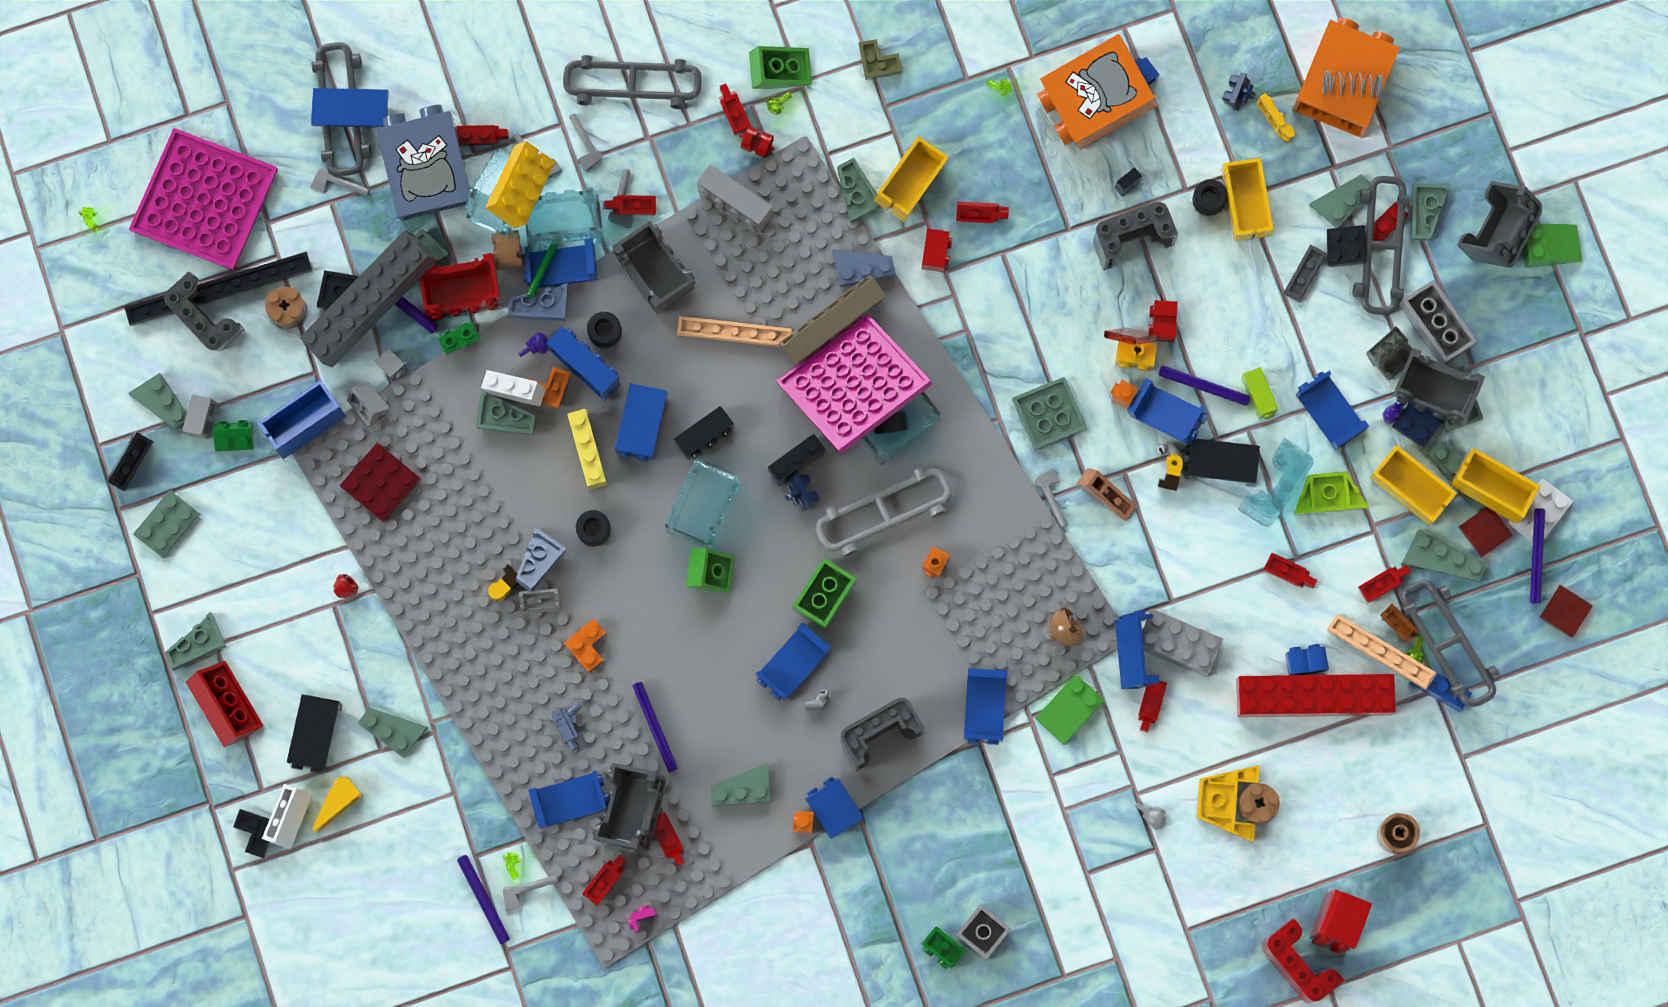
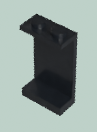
M1205 439L1192 440L1190 445L1186 444L1185 454L1188 455V461L1184 462L1183 473H1186V479L1200 477L1247 483V486L1254 487L1257 482L1260 446Z
M301 694L287 763L291 765L292 769L303 770V767L310 768V772L321 774L322 771H328L326 764L337 713L341 711L342 707L340 701Z

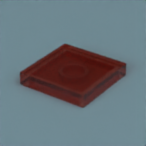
M1119 328L1104 330L1105 338L1133 345L1157 341V334L1135 329Z
M1485 507L1458 527L1481 558L1513 536L1498 514L1488 507Z
M1559 585L1539 618L1570 638H1573L1593 605L1562 585Z

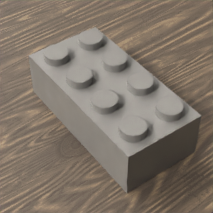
M711 164L697 181L698 193H700L699 196L707 202L710 200L715 203L714 206L721 212L726 211L731 214L730 217L738 223L741 221L746 224L745 227L752 233L756 231L761 234L773 217V210L770 204Z
M1434 280L1400 302V308L1439 363L1448 364L1473 348L1477 343L1472 333Z
M1151 609L1149 614H1153V618L1146 620L1142 629L1144 651L1207 677L1223 638Z

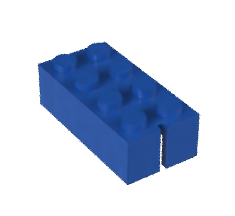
M562 326L547 342L549 351L602 400L606 401L621 386L619 373L611 366L608 368L600 355L597 353L593 355L590 351L591 348L584 341L580 343L576 338L577 335L570 328L566 330Z
M320 380L259 421L258 425L282 459H285L345 418L346 414L322 380Z

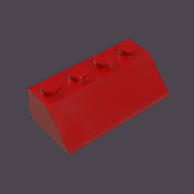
M226 661L196 671L186 681L187 686L224 748L243 740L264 726Z

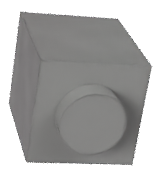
M387 349L375 360L377 366L392 381L400 379L407 369L404 363L390 349Z

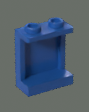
M830 777L823 782L824 786L820 789L815 787L806 793L808 796L804 799L818 818L828 837L832 839L864 817L840 779Z

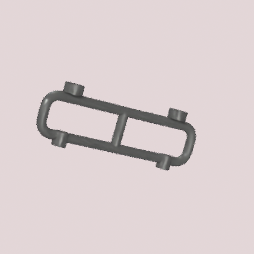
M343 42L328 43L319 47L316 52V61L311 62L313 73H317L318 88H326L323 54L327 51L343 50L346 60L348 88L356 89L354 69L362 68L360 53L352 54L351 48ZM323 126L325 151H321L322 162H326L330 173L335 176H347L358 173L363 167L364 159L372 158L370 143L362 144L360 127H353L356 153L355 166L337 169L334 165L330 127Z
M583 55L581 60L569 62L565 66L563 73V87L565 91L570 95L577 96V104L583 106L591 105L592 97L671 100V108L684 109L686 100H693L700 94L702 84L700 70L693 65H687L684 59H676L675 64L592 61V56ZM574 68L585 70L592 68L629 70L628 90L573 88L570 84L571 71ZM637 70L673 71L680 74L691 72L694 75V89L690 93L635 91Z
M1393 176L1375 177L1370 182L1369 189H1361L1359 195V203L1368 204L1366 264H1363L1362 283L1354 282L1352 295L1355 298H1361L1363 309L1375 315L1392 314L1397 309L1398 301L1403 300L1404 289L1399 287L1405 206H1410L1411 196L1406 195L1405 183L1400 178ZM1380 183L1395 184L1399 188L1395 243L1373 241L1376 190ZM1372 248L1394 250L1393 278L1390 291L1391 304L1387 308L1373 307L1369 304Z
M1421 580L1405 587L1400 597L1403 604L1401 612L1406 618L1411 617L1452 685L1449 688L1451 696L1454 699L1459 697L1469 707H1477L1493 699L1496 694L1494 682L1500 680V673L1494 665L1488 668L1484 667L1446 605L1445 601L1451 599V593L1447 586L1443 585L1436 588L1433 583ZM1420 588L1428 589L1456 635L1435 644L1417 614L1414 604L1409 601L1408 595ZM1461 642L1487 685L1488 693L1479 698L1470 699L1440 651Z

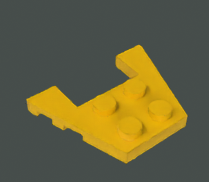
M1256 765L1200 778L1196 818L1245 840L1254 842L1255 824L1235 822L1238 782L1258 784L1260 766Z

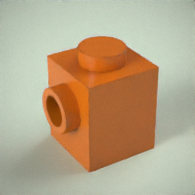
M1121 380L1119 384L1115 383L1110 392L1113 394L1111 401L1128 409L1139 388Z
M933 546L922 566V570L925 571L924 574L933 579L934 577L939 578L950 559V555Z

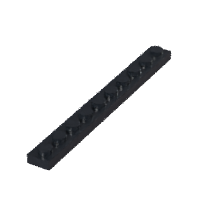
M306 251L198 284L197 291L199 295L193 301L199 306L313 271L308 253ZM164 295L124 307L130 326L174 313L165 303Z

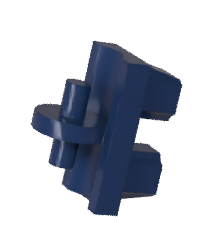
M1241 72L1240 76L1231 75L1229 86L1235 89L1233 92L1225 91L1222 96L1223 102L1231 105L1233 110L1239 111L1242 102L1247 103L1248 99H1254L1256 96L1255 92L1252 91L1253 85L1249 84L1250 80L1247 78V73Z
M797 473L788 480L790 484L787 487L789 494L785 496L786 501L792 500L794 505L799 504L802 512L808 510L812 504L819 500L815 490L808 493L805 488L811 484L808 474L800 476Z

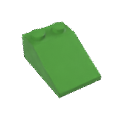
M757 46L749 52L753 89L812 85L809 48Z
M1536 224L1523 248L1525 268L1582 262L1577 225Z
M1075 674L1035 719L1064 745L1103 704L1104 699Z

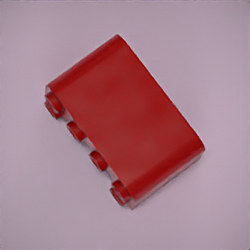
M483 254L481 261L478 258H474L475 261L444 267L434 265L433 269L430 268L419 279L423 307L427 317L432 318V320L443 319V316L448 315L458 317L465 312L475 314L479 313L482 309H499V306L502 305V298L493 254Z
M1336 889L1326 893L1309 937L1312 939L1311 943L1319 947L1325 945L1331 947L1330 951L1340 955L1342 952L1350 951V948L1356 949L1372 903Z
M1292 918L1264 940L1262 950L1298 996L1306 1003H1314L1323 999L1345 980L1334 969H1327L1315 976L1292 947L1302 936L1301 926Z

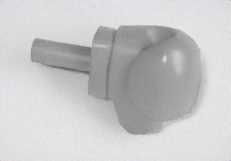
M1139 802L1135 805L1144 812L1142 817L1153 829L1158 830L1166 823V812L1162 808L1155 807L1153 809L1150 806L1146 809Z

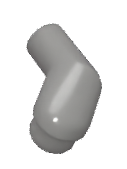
M1160 443L1156 448L1157 453L1160 455L1178 454L1182 459L1184 458L1173 443Z
M822 689L815 700H805V710L823 709L830 700L829 691Z

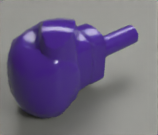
M536 333L526 342L527 348L518 354L520 357L529 351L533 354L536 352L545 354L548 351L547 342L549 340L545 334Z
M1395 402L1387 407L1382 413L1383 420L1389 424L1395 422L1399 417V413L1403 410L1404 404Z

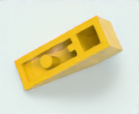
M341 776L333 782L334 786L330 789L312 828L315 832H320L363 796L347 776L344 778Z

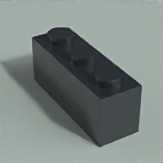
M720 405L675 437L674 442L687 460L691 458L694 460L702 454V450L715 446L719 438L729 436L733 432L732 429L735 428L734 423Z
M134 432L106 482L125 491L154 441L138 432Z
M812 434L767 467L768 472L776 483L781 486L792 478L794 474L799 473L825 454V447L816 435Z

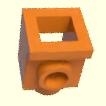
M795 812L793 832L812 834L814 812Z

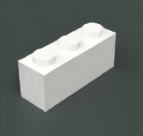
M489 370L486 371L481 386L490 395L536 406L541 405L546 390L536 381Z
M284 784L262 839L291 850L312 794Z

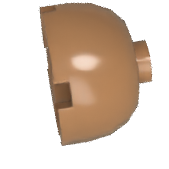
M1066 606L1053 614L1049 623L1051 630L1048 633L1053 641L1057 640L1064 646H1073L1083 641L1085 636L1078 620H1074L1071 617L1073 613Z

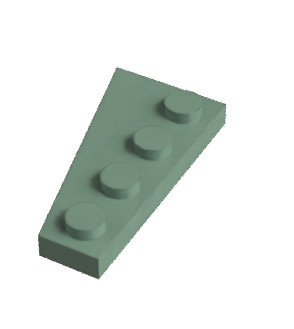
M1442 441L1426 454L1450 483L1465 458ZM1458 491L1476 513L1485 506Z
M1421 530L1417 531L1401 565H1409L1418 569L1435 571L1436 573L1448 574L1475 582H1480L1488 566L1487 563Z

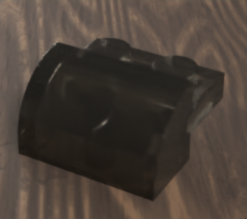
M1397 326L1366 352L1371 364L1376 366L1388 381L1404 369L1412 351V347L1407 343L1409 340Z

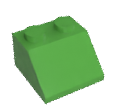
M708 548L691 549L686 587L700 591L729 594L734 556Z

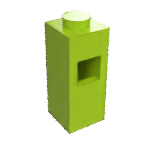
M1259 367L1243 373L1241 379L1250 396L1258 419L1264 418L1267 420L1274 417L1278 406L1262 368Z

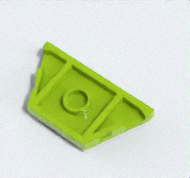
M1347 471L1310 474L1305 481L1294 515L1368 509L1369 506L1362 498L1357 486L1353 484Z

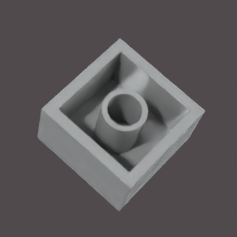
M980 904L955 936L986 961L1010 932L1011 928Z

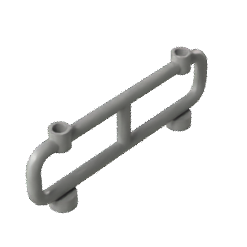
M921 467L913 471L914 476L837 510L836 506L825 511L827 515L818 520L815 528L821 544L828 551L835 552L841 550L844 557H847L858 551L855 543L928 510L932 518L943 514L946 511L943 504L950 499L952 494L951 485L946 475L939 469L932 468L924 471V468ZM931 476L939 478L944 488L943 496L899 516L891 517L883 500L884 497L915 483L925 481ZM876 501L885 522L836 544H831L828 541L823 530V526L826 523L833 522L841 516Z

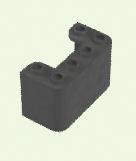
M1491 181L1485 191L1486 200L1492 206L1477 236L1465 233L1460 238L1457 246L1473 261L1511 268L1516 263L1542 213V204L1527 187Z
M1155 202L1098 223L1093 238V245L1103 271L1112 268V260L1120 254L1121 245L1150 235L1153 243H1162L1165 249L1174 246L1178 232L1166 204Z
M649 221L612 247L619 263L655 313L658 314L695 289L694 284L696 282L689 269L685 270L684 265L679 259L675 260L672 255L674 252L669 244L665 245L662 242V231L658 225H653Z
M188 271L166 291L164 301L206 348L221 351L245 331V328L239 322L236 323L229 318H225L215 325L193 301L199 295L197 288L200 280L194 273Z
M1412 348L1395 388L1394 396L1397 398L1396 401L1407 405V403L1412 404L1416 410L1425 412V410L1432 412V416L1438 419H1443V417L1449 419L1453 425H1465L1481 390L1485 376L1476 373L1475 376L1471 375L1470 377V372L1464 373L1431 360L1429 356L1424 358L1421 355L1422 351Z
M897 698L842 730L840 737L841 746L856 772L869 763V754L867 752L869 748L866 744L893 728L898 727L901 734L906 739L911 740L924 734L925 727L908 699Z
M612 763V767L608 770L607 778L614 786L613 790L609 792L608 799L610 802L604 812L605 821L599 822L594 826L593 839L602 844L647 853L651 847L666 787V778L657 772Z

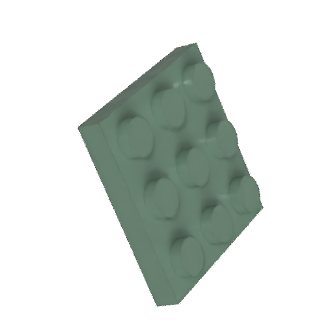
M1065 377L1012 398L1034 451L1087 430Z

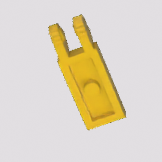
M1264 93L1257 100V106L1280 139L1285 143L1290 142L1295 136L1292 125L1286 123L1284 115L1276 109L1274 100Z

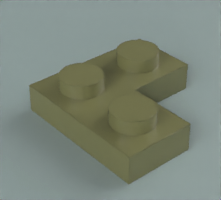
M877 39L858 43L865 80L902 73L899 53L880 57Z

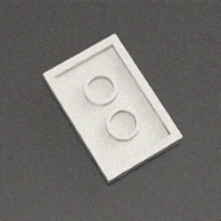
M1543 478L1538 482L1540 488L1525 517L1518 524L1511 520L1507 523L1532 543L1534 510L1536 508L1545 509V539L1573 502V500Z

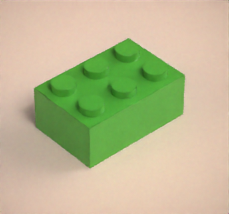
M823 558L792 606L793 611L826 630L856 584V578Z

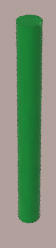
M556 232L526 294L528 298L533 299L563 236L560 232Z

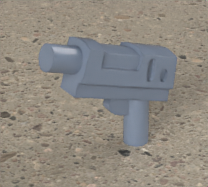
M577 702L567 711L564 707L558 711H553L551 716L563 736L564 743L568 744L571 751L578 748L574 740L579 736L573 726V723H576L574 714L581 708Z

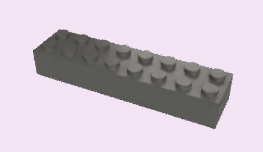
M404 230L302 334L300 339L322 364L333 368L433 266L437 259L413 233Z

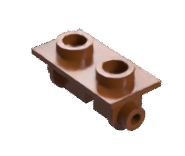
M1393 604L1380 614L1381 620H1384L1402 638V641L1405 640L1408 643L1419 632Z

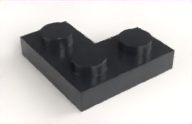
M239 809L233 828L251 833L245 852L265 858L270 842L262 839L270 819Z

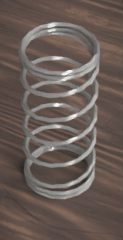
M1330 71L1324 72V95L1328 93L1329 79L1330 95L1333 94L1336 76L1339 73L1341 96L1343 95L1348 74L1350 75L1351 97L1353 96L1358 75H1360L1361 97H1363L1365 84L1370 75L1371 97L1373 98L1376 86V98H1381L1383 88L1382 74L1376 77L1373 86L1371 74L1366 76L1363 85L1360 73L1356 75L1354 83H1352L1351 73L1348 72L1342 86V76L1339 71L1335 74L1333 84Z

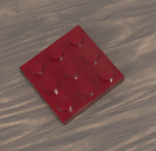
M376 443L339 486L384 523L421 481V478L379 443Z

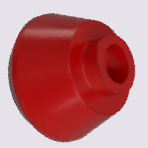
M339 574L333 585V592L337 597L346 599L358 593V585L349 575Z

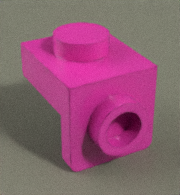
M647 905L639 907L637 912L630 913L631 918H628L630 930L634 929L635 933H640L637 921L656 917L655 909Z

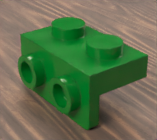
M472 322L464 323L458 329L452 332L448 331L438 338L446 355L480 339Z
M239 420L237 423L220 421L215 424L213 428L215 452L254 450L253 422Z
M937 926L921 943L924 946L922 950L930 957L935 955L939 959L937 963L945 969L948 967L952 969L966 952L963 947Z

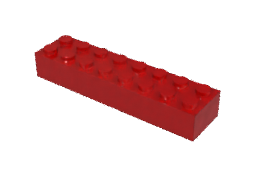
M1394 674L1238 676L1236 679L1237 718L1392 716L1396 713Z

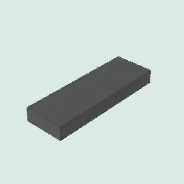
M1310 244L1283 294L1300 303L1327 253Z

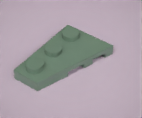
M1359 175L1311 202L1309 206L1334 227L1340 228L1360 205V190L1369 189L1370 181L1364 176Z
M209 612L202 622L197 623L193 630L185 637H181L165 652L173 671L226 647L213 613Z

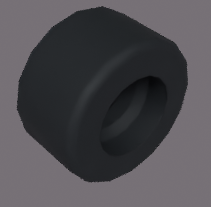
M1214 179L1200 182L1196 186L1192 197L1195 209L1207 216L1218 214L1225 207L1228 197L1227 190L1221 182ZM1206 191H1212L1217 195V201L1213 204H1208L1203 200V194Z
M601 311L595 313L587 323V333L590 341L600 348L614 346L621 337L622 328L619 319L610 312ZM602 323H607L612 328L611 333L606 337H602L597 333V328Z
M899 411L894 413L874 429V433L886 434L908 430L906 412Z
M586 511L577 519L576 533L585 545L592 547L600 546L610 537V522L606 515L600 511ZM596 521L600 524L601 530L597 535H589L586 532V526L589 522Z

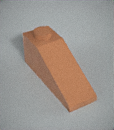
M1088 468L1077 482L1090 496L1124 521L1127 520L1136 508V505L1098 470Z

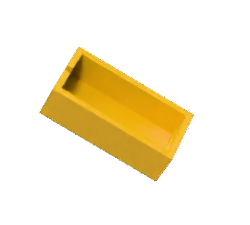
M917 136L879 189L873 201L886 210L891 208L890 213L905 222L943 169L949 157Z
M527 141L514 146L485 207L514 229L527 224L555 164V161L543 152L538 154L539 149Z
M1261 158L1223 163L1221 172L1224 187L1227 190V206L1233 240L1251 239L1252 235H1254V239L1271 236L1274 228Z
M1398 445L1392 449L1370 476L1372 481L1429 526L1457 494V492Z
M1472 448L1466 454L1450 484L1451 487L1516 524L1525 517L1540 488V485L1475 448Z

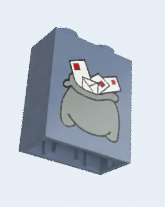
M440 104L420 109L421 118L406 121L404 113L384 117V127L376 128L397 217L400 221L474 203L453 115L450 111L443 112L442 105Z

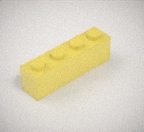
M586 409L568 413V419L589 491L607 486Z

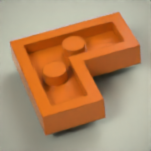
M552 367L547 384L538 382L546 388L541 404L559 409L571 372Z
M594 618L564 642L565 646L588 673L604 661L592 647V645L606 635V632Z

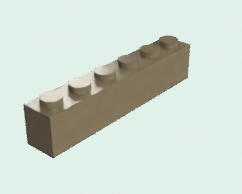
M867 276L778 344L790 362L800 364L807 359V355L812 351L816 352L821 349L824 342L834 339L841 329L844 330L850 327L852 321L857 317L861 318L866 315L869 308L879 305L883 301L882 298L886 295L875 279Z

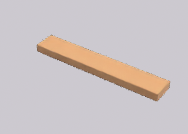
M679 316L677 336L780 347L778 343L789 336L793 329Z
M1339 614L1335 616L1327 628L1329 633L1427 690L1437 675L1435 671Z

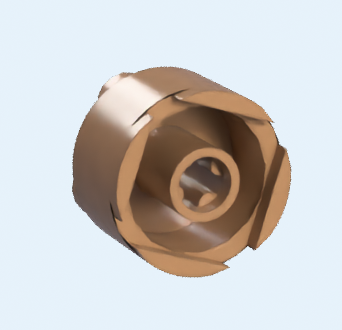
M519 230L492 233L493 256L496 269L522 268V247L519 241Z
M279 287L271 291L267 296L265 308L274 324L283 329H292L301 324L307 314V306L296 289Z
M1262 783L1249 786L1242 792L1238 800V808L1243 819L1255 825L1270 821L1275 817L1280 806L1279 796L1276 791ZM1261 800L1263 806L1257 808V804L1254 801Z
M1395 813L1384 819L1377 830L1378 840L1386 851L1392 854H1402L1417 845L1420 828L1412 816ZM1401 830V837H1396V831Z

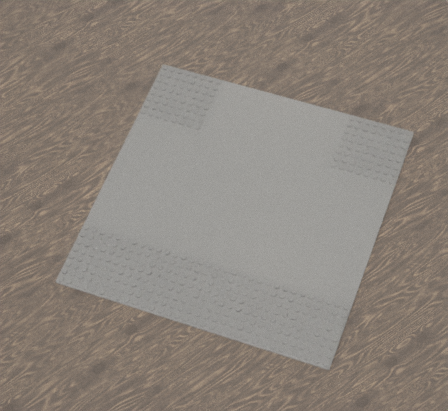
M806 136L733 178L734 181L772 206L773 217L761 234L756 231L752 233L745 227L746 224L741 221L739 223L734 221L730 217L731 214L726 211L721 212L714 206L715 203L710 200L707 202L702 198L657 224L662 231V242L665 245L669 244L674 252L672 255L675 260L679 259L684 265L685 270L689 269L696 282L694 284L695 289L658 314L649 305L617 260L614 251L596 261L598 280L568 284L565 321L508 318L507 314L477 332L480 337L478 341L449 355L445 353L439 355L379 391L380 397L390 407L389 412L382 414L385 417L384 420L368 427L358 413L351 408L344 412L346 414L345 418L292 453L548 877L558 875L559 882L553 885L603 967L612 965L825 832L815 814L812 834L793 832V819L795 812H813L804 799L808 796L806 793L815 787L820 789L824 786L823 782L830 777L840 779L853 802L860 810L967 743L968 740H964L968 668L1007 671L1004 719L1117 649L1115 620L1119 619L897 275L875 280L886 296L882 298L883 301L879 305L869 308L867 313L931 380L932 385L897 411L906 412L908 430L875 434L873 429L842 454L834 448L777 384L776 380L798 365V363L790 362L781 347L677 336L679 316L793 329L792 332H794L856 285L840 287L832 249L883 255L861 219L850 223L843 191ZM601 311L614 314L619 319L622 328L619 341L609 348H600L594 345L587 333L589 319L595 313ZM602 323L597 328V333L602 337L608 336L612 331L611 326L607 323ZM562 326L566 330L570 328L577 335L576 338L580 343L584 341L591 348L590 351L593 355L596 353L600 355L608 368L611 366L619 373L621 386L604 401L549 351V348L545 354L539 352L533 354L529 351L520 357L518 353L527 348L526 342L536 333H543L550 340ZM552 367L571 372L559 409L544 404L536 406L494 396L536 416L534 435L476 429L481 390L484 391L481 386L487 370L527 380L529 378L547 384ZM630 383L668 392L653 453L654 460H649L648 462L639 461L637 457L633 456L623 458L618 456L619 453L615 451ZM721 405L734 423L735 428L732 429L733 432L725 438L723 436L717 440L718 443L712 448L708 449L707 447L702 450V454L698 458L687 460L675 444L674 438ZM582 409L587 411L607 486L590 491L587 487L567 415ZM815 434L825 447V454L801 470L799 475H809L811 484L805 488L808 493L815 490L819 500L812 504L808 510L802 512L799 504L794 505L792 500L786 501L785 496L789 494L787 487L790 486L789 482L786 481L779 486L768 472L767 467L809 436ZM376 443H379L421 478V481L384 523L339 486ZM921 467L924 468V471L932 468L939 469L946 475L951 485L952 494L950 499L943 504L946 510L943 514L932 518L928 510L855 543L858 551L847 557H844L841 550L835 552L828 551L821 544L815 528L818 520L827 515L825 512L827 509L836 506L837 510L914 476L913 471ZM931 476L925 481L915 483L888 495L883 500L891 517L894 518L943 496L944 488L937 476ZM875 501L841 516L833 522L826 523L823 526V530L828 541L831 544H836L881 524L885 520ZM586 511H600L606 515L610 522V537L600 546L592 547L585 545L576 533L577 519ZM591 521L586 526V532L589 535H597L601 530L600 524L596 521ZM535 528L566 548L563 556L533 589H558L561 611L522 614L519 592L529 590L520 584L502 601L492 600L488 593L489 586L498 582L505 575L503 569L508 564L518 573ZM933 546L950 555V559L939 578L934 577V579L924 574L925 571L922 570V566ZM708 548L734 556L729 594L700 591L686 587L691 549ZM823 558L856 578V584L826 630L793 611L792 607ZM1065 606L1072 611L1073 615L1071 617L1074 620H1078L1085 636L1083 641L1073 646H1064L1057 640L1053 641L1048 633L1051 630L1049 627L1051 617ZM594 618L606 632V635L592 645L604 661L588 673L565 646L564 642ZM803 622L831 647V651L785 702L782 699L778 701L771 695L772 690L769 687L763 688L756 681L758 679L756 672L762 670ZM637 682L643 683L678 769L669 773L632 687ZM822 689L829 691L830 700L823 709L805 710V700H815ZM897 698L908 699L925 727L924 734L911 740L906 739L898 727L893 728L866 744L869 748L867 750L869 763L856 772L841 746L840 737L842 730ZM577 702L581 708L574 714L576 723H573V726L579 736L574 740L578 748L571 751L568 744L564 743L563 736L551 716L553 711H558L562 707L567 711ZM612 763L657 772L666 778V787L659 814L666 812L683 846L684 852L680 853L684 863L677 866L673 857L668 859L655 834L647 853L602 844L594 840L593 828L599 822L605 821V810L539 829L528 790L533 788L540 789L591 774L593 773L592 771L596 770L598 775L602 774L605 785L601 786L603 793L607 792L609 797V792L613 790L614 785L607 778L609 768L612 767ZM768 763L771 802L712 806L711 786ZM620 854L626 859L621 867L624 871L597 906L582 893L603 865L609 860L614 862ZM649 905L650 908H654L656 917L637 921L640 933H635L634 929L630 930L628 918H631L630 913L637 912L638 908Z

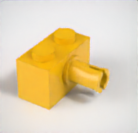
M1119 338L1115 365H1119V368L1123 369L1134 367L1138 368V371L1149 372L1154 367L1157 344Z

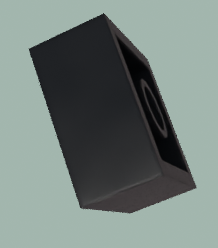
M1134 167L1116 181L1115 189L1123 197L1140 183L1142 175Z

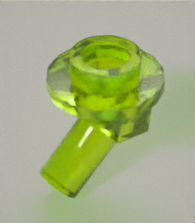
M1007 78L1000 79V84L991 79L986 82V86L1000 91L1002 96H1008V92H1012L1011 81H1007Z
M786 92L778 99L776 96L769 98L766 103L768 110L773 114L779 115L784 110L782 104L791 99L792 95Z
M82 207V211H78V213L84 219L85 224L94 233L97 232L99 227L92 220L97 215V212L94 211V208Z
M1416 637L1414 648L1408 649L1405 652L1406 655L1419 663H1422L1424 653L1421 652L1423 638Z
M507 852V855L502 857L512 880H515L520 876L514 866L520 863L521 859L518 858V854Z

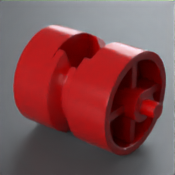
M749 126L744 135L740 134L739 136L742 138L740 149L748 152L755 151V155L766 158L770 150H775V147L772 146L774 135L766 132L761 134L760 130Z

